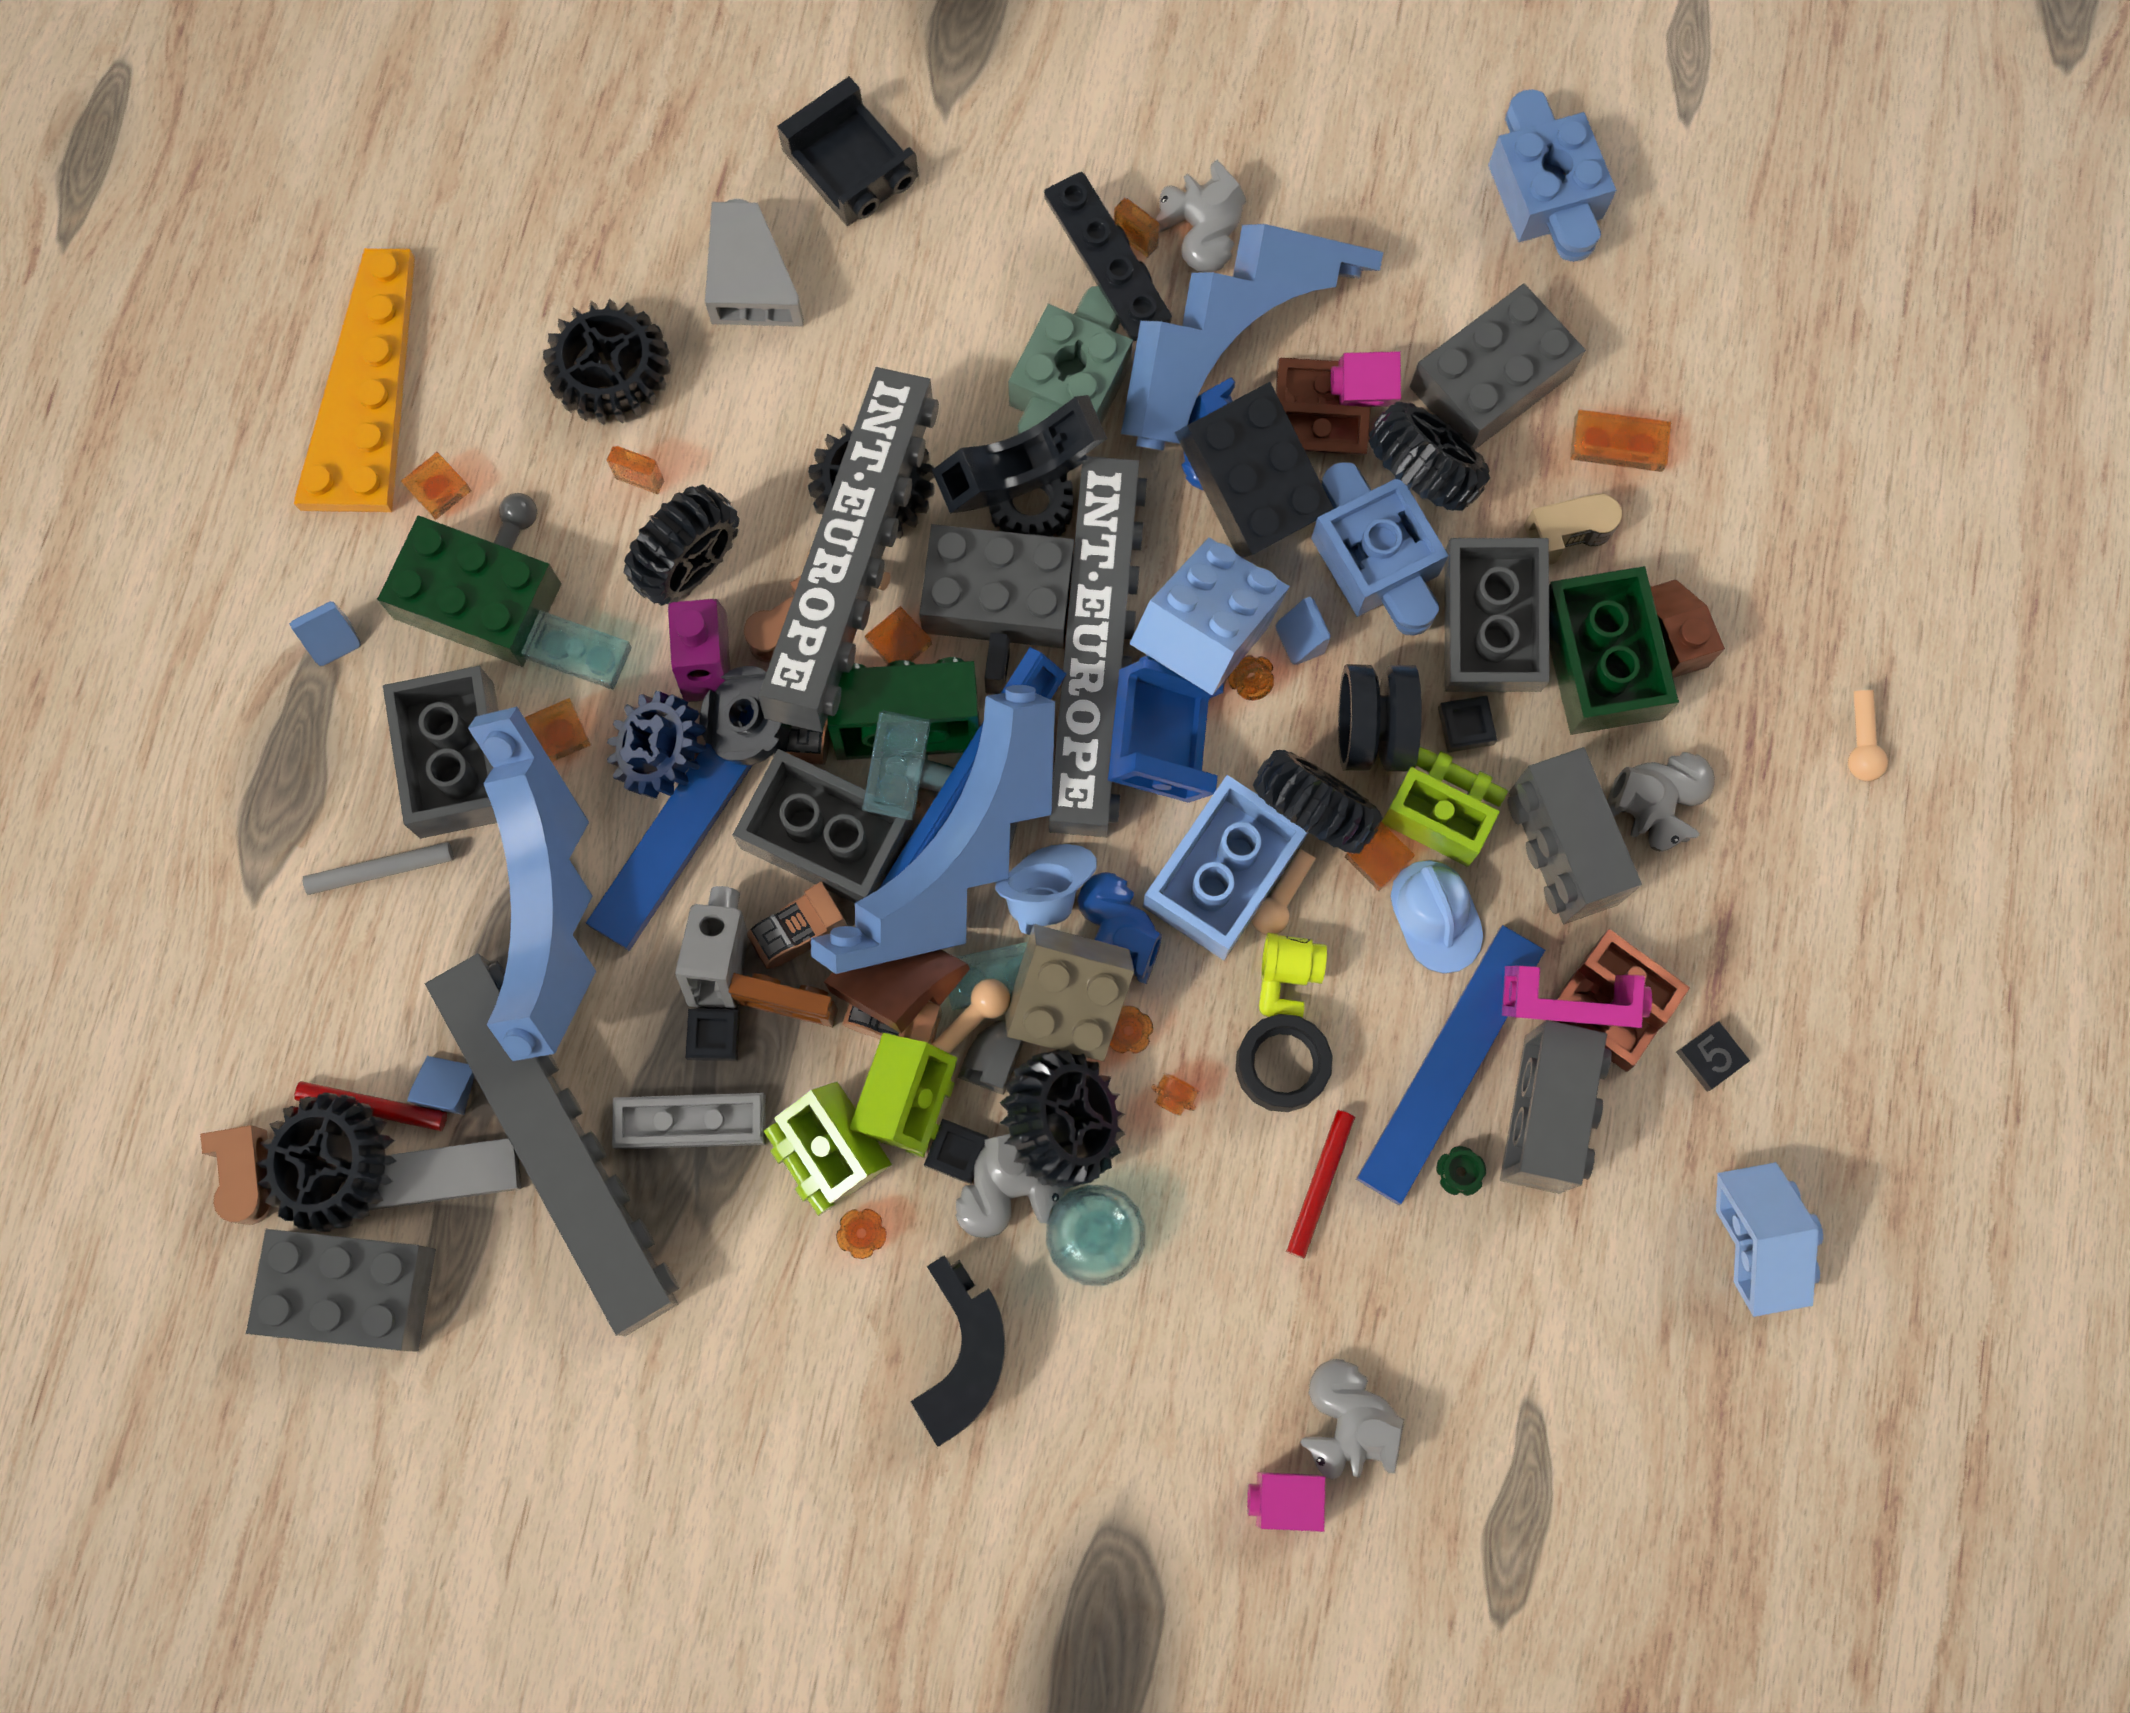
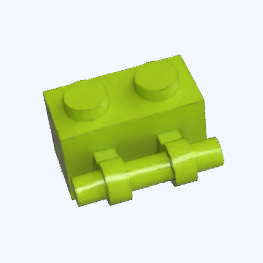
M1420 747L1416 766L1429 772L1428 775L1410 767L1381 824L1469 867L1480 853L1500 813L1499 810L1481 802L1482 799L1500 807L1508 790L1491 782L1493 777L1482 771L1475 774L1453 763L1454 757L1442 751L1437 755ZM1442 780H1445V781H1447V782H1449V783H1451V784H1453V785H1455V786H1457V787H1459V788H1461V789L1467 791L1468 793L1465 794V793H1463V792H1461V791H1459V790H1457V789H1455V788H1453V787H1451V786H1449V785L1443 783Z
M883 1033L849 1129L880 1143L906 1149L905 1152L924 1158L930 1140H935L940 1126L936 1122L945 1097H951L955 1085L951 1078L958 1058L927 1042Z
M838 1081L810 1090L774 1118L776 1123L764 1130L765 1135L774 1147L770 1150L778 1164H785L798 1184L795 1188L797 1194L803 1202L809 1201L818 1216L831 1209L835 1205L834 1201L858 1191L892 1166V1163L876 1140L849 1129L856 1109Z

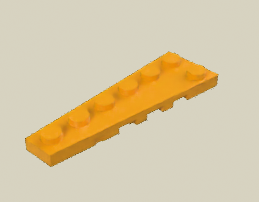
M364 248L294 498V504L300 511L392 512L415 264V257L410 249Z

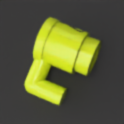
M1267 933L1262 956V984L1259 1000V1011L1263 1016L1271 1017L1277 1014L1297 1015L1303 1018L1304 1001L1280 999L1281 983L1305 986L1308 982L1322 984L1326 969L1327 945L1313 943L1312 939Z

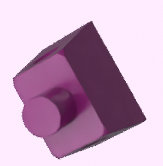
M717 599L668 603L672 671L684 700L688 702L703 701L709 690L715 692L719 685L725 681L720 677L730 671L727 612ZM695 670L710 672L709 675L704 677L693 676Z

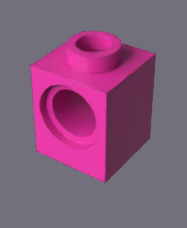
M1401 352L1343 353L1339 359V366H1332L1331 394L1339 395V405L1387 407L1395 404L1396 401L1399 402L1401 400Z
M1257 1472V1484H1248V1516H1256V1526L1260 1529L1324 1532L1325 1477L1313 1474Z

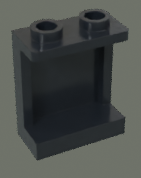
M850 76L777 126L782 151L847 227L858 219H865L871 216L877 210L880 203L894 193L900 194L906 191L913 184L915 178L918 177L916 153L910 147L903 150L862 103L860 87Z

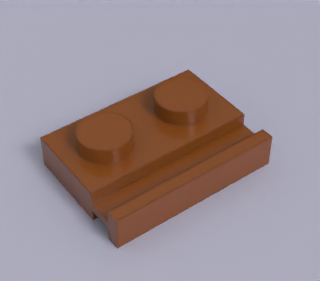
M733 973L728 993L732 994V998L738 1005L831 1028L834 1026L838 1011L832 997L828 996L829 993L827 991L806 985H800L799 989L781 985L780 980L753 973L751 977Z

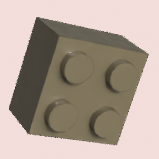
M1033 924L1010 996V1004L1005 1012L1007 1037L1056 1050L1059 1049L1060 1051L1069 1050L1070 1053L1076 1055L1084 1053L1087 1058L1104 1062L1134 974L1129 949Z

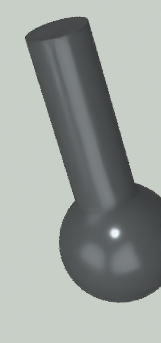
M512 493L502 500L499 507V515L503 523L494 543L512 550L520 530L529 528L537 518V507L532 498L523 493Z

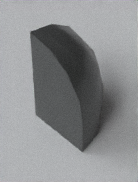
M1006 1020L993 1023L977 1035L966 1054L957 1078L1004 1095L1006 1090L1005 1083L1010 1080L1024 1041L1007 1037Z

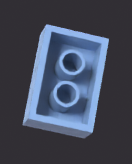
M1208 537L1149 601L1130 641V645L1213 695L1268 629L1290 586L1278 580L1269 570L1259 568L1237 555L1228 545L1218 543Z
M1226 775L1146 892L1143 908L1225 961L1264 900L1304 843L1308 832H1305L1301 827L1277 813L1258 794Z

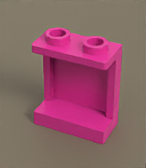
M1505 966L1502 1003L1503 1016L1642 1028V1017L1648 1018L1650 1016L1652 990L1651 987H1645V976L1616 975L1613 1002L1611 1004L1539 999L1540 967Z

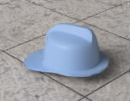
M1059 844L1041 848L1028 855L1009 872V879L996 882L995 890L1001 897L1006 899L1008 910L1012 917L1018 921L1021 932L1030 935L1033 924L1040 926L1053 925L1065 921L1072 912L1076 891L1096 871L1097 858L1090 850L1078 845Z
M1430 860L1415 862L1401 870L1393 882L1390 897L1394 913L1408 948L1415 959L1427 969L1443 974L1458 972L1472 964L1481 950L1483 931L1469 890L1459 874L1444 863Z

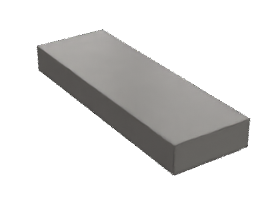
M764 1093L613 1098L612 1148L616 1150L765 1145Z
M509 1138L392 1154L389 1156H392L397 1161L389 1166L385 1165L384 1175H388L393 1182L388 1185H379L378 1191L384 1201L378 1204L368 1203L369 1210L521 1190L519 1157Z

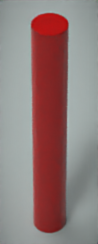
M303 1081L297 1084L294 1094L296 1101H300V1098L308 1096L317 1098L318 1094L323 1093L337 1094V1096H352L359 1100V1103L368 1104L371 1108H374L373 1117L436 1131H443L447 1121V1112Z
M1337 1110L1286 1250L1287 1253L1305 1259L1355 1120V1116L1341 1110Z

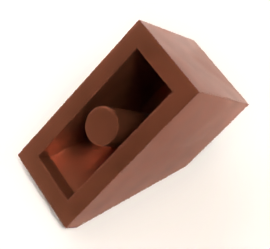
M1677 579L1652 586L1651 591L1673 678L1709 667L1725 648L1708 606Z

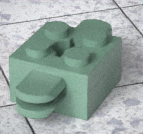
M1098 286L1090 287L1084 293L1074 314L1049 303L1043 312L1008 381L1009 406L1024 412L1018 423V434L1037 425L1075 396L1089 395L1099 421L1102 424L1131 366L1133 339L1116 333L1120 321Z

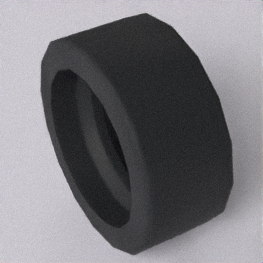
M1277 1014L1260 1020L1246 1033L1236 1054L1235 1071L1241 1089L1254 1103L1269 1111L1291 1112L1306 1107L1324 1091L1332 1074L1333 1055L1327 1038L1315 1024L1297 1015ZM1279 1034L1292 1035L1301 1040L1310 1050L1313 1059L1312 1074L1308 1082L1300 1089L1288 1093L1276 1092L1266 1087L1258 1078L1254 1067L1255 1054L1260 1044L1269 1037Z

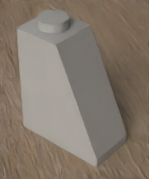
M742 199L712 202L705 304L711 323L803 327V314L798 294L758 203H749Z

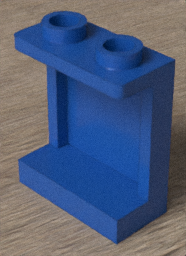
M1149 656L1141 657L1138 662L1119 669L1108 781L1187 803L1213 795L1217 789L1218 775L1202 771L1207 712L1210 698L1224 692V682L1211 695Z

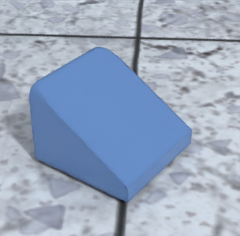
M1311 596L1303 599L1276 624V631L1292 664L1298 665L1325 654L1331 635L1314 598L1312 599Z
M333 601L289 623L296 636L319 666H324L361 646V642L349 618Z
M427 1056L409 1092L407 1102L417 1106L464 1115L474 1074L468 1064Z

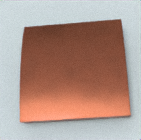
M1279 357L1277 360L1276 394L1304 450L1310 452L1367 455L1370 407L1339 405V395L1331 394L1332 366H1339V361Z
M1608 929L1555 1000L1611 1004L1614 1000L1615 976L1640 975L1645 976V987H1651L1652 990L1650 1016L1648 1018L1642 1017V1028L1558 1022L1607 1033L1605 1048L1611 1049V1061L1625 1072H1628L1636 1065L1658 1030L1668 1022L1690 987L1615 932Z
M936 950L838 974L832 972L824 981V984L833 995L902 1034L928 1001L940 1006L967 974L970 967L966 962L943 950Z

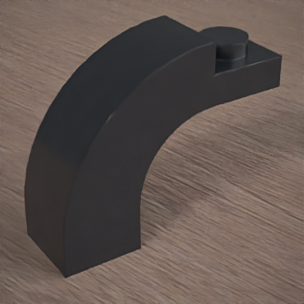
M1089 395L1075 396L1032 428L996 443L960 448L935 467L932 472L950 514L971 511L1018 497L1065 475L1088 460L1086 454L1107 440V437Z
M945 1255L929 1264L927 1268L958 1318L961 1328V1349L950 1373L938 1384L910 1401L937 1447L966 1429L986 1408L999 1384L1006 1348L1002 1315L991 1290L988 1288L971 1299L967 1291L975 1287L974 1282L960 1260L951 1265Z

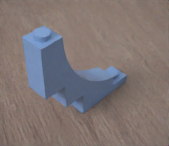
M1268 224L1242 225L1233 277L1214 272L1191 273L1182 326L1162 321H1140L1121 434L1138 437L1136 446L1164 451L1165 442L1180 444L1175 432L1187 426L1196 398L1209 372L1221 354L1243 330L1257 318L1283 302L1315 290L1336 287L1338 276L1361 278L1362 271H1380L1383 252Z
M1027 685L1008 686L1005 693L986 696L984 722L974 764L962 794L946 822L920 855L898 876L874 893L855 903V927L840 926L833 928L830 934L812 937L811 957L835 974L966 944L967 888L1009 879L1010 823L1051 815L1055 701L1035 693L1036 689Z
M518 707L476 716L468 729L493 766L483 784L493 807L501 834L510 885L511 933L508 961L503 984L487 1026L510 1059L516 1061L555 1054L596 970L573 936L593 896L569 860L589 821Z

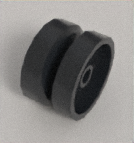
M1345 665L1341 676L1338 707V745L1342 770L1369 771L1375 764L1378 751L1380 761L1386 771L1408 772L1410 767L1415 768L1420 749L1422 724L1421 684L1416 665L1388 666L1382 675L1380 686L1377 673L1372 665Z

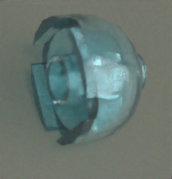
M1087 1184L1069 1191L1053 1207L1049 1220L1046 1223V1246L1053 1264L1066 1278L1083 1285L1106 1286L1122 1280L1137 1266L1145 1248L1146 1225L1139 1207L1126 1193L1109 1185Z

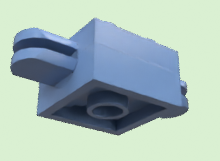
M1533 89L1523 90L1517 93L1509 104L1505 122L1510 133L1498 136L1488 164L1519 243L1551 234L1557 252L1563 260L1572 262L1582 261L1591 255L1600 239L1601 231L1597 220L1604 218L1615 195L1616 188L1585 112L1555 120L1549 102L1543 92Z
M1342 462L1334 464L1327 469L1321 481L1334 509L1317 518L1311 537L1313 543L1357 617L1383 604L1397 629L1402 634L1418 635L1424 633L1430 628L1439 611V603L1426 582L1440 575L1449 555L1412 493L1408 490L1407 485L1402 481L1394 479L1371 490L1362 473L1353 463Z

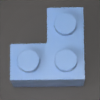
M1777 1162L1717 1173L1716 1213L1735 1243L1733 1282L1753 1317L1813 1306L1815 1283L1820 1281L1817 1248L1818 1245L1823 1243V1231L1818 1217L1815 1214H1809L1802 1203L1796 1183L1788 1181Z

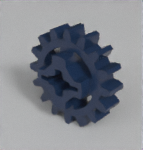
M655 691L653 698L641 694L638 700L639 707L635 708L627 704L624 707L627 715L625 721H614L613 725L619 730L617 737L609 738L607 744L616 747V752L611 754L607 761L618 767L613 777L618 781L624 782L626 790L653 799H657L660 792L671 796L674 794L675 782L684 786L689 783L688 777L685 774L689 768L692 770L699 769L700 765L694 760L695 753L705 751L706 746L698 743L697 737L701 736L706 729L705 726L695 722L700 713L698 710L689 707L688 701L673 694L667 695L661 691Z

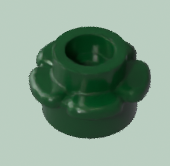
M1458 1146L1452 1148L1449 1154H1443L1439 1158L1436 1172L1440 1175V1185L1446 1192L1451 1195L1463 1193L1465 1196H1470L1478 1192L1482 1187V1179L1486 1175V1165L1483 1159L1473 1153L1470 1148ZM1458 1167L1465 1169L1464 1176L1461 1177L1457 1174L1456 1170Z

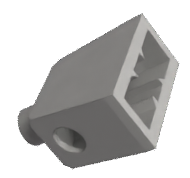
M725 886L712 887L708 905L695 904L690 908L675 972L686 1003L690 1007L737 1010L738 1004L732 998V994L728 993L733 973L743 974L748 931L742 911L738 910L740 892L733 888Z

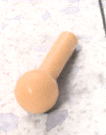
M1874 690L1853 691L1857 747L1851 751L1848 757V767L1851 773L1859 780L1874 781L1879 779L1888 767L1887 754L1877 745Z
M1299 848L1272 895L1264 900L1251 920L1257 931L1264 935H1267V933L1278 934L1287 927L1290 918L1287 906L1316 860L1314 856Z
M985 979L977 983L971 992V1004L931 1045L950 1054L985 1018H996L1004 1014L1010 1004V993L1006 985L997 979Z

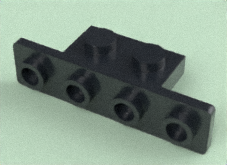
M1078 172L1044 190V199L1129 338L1137 341L1140 321L1171 323L1172 314L1154 287L1146 265L1136 258L1130 248L1125 231L1119 224H1115L1085 173Z

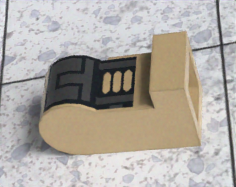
M1594 494L1535 508L1531 511L1524 527L1528 538H1549L1550 565L1557 562L1567 547L1581 543L1588 546H1600L1606 543L1621 522L1622 510L1619 503L1613 497L1606 494Z

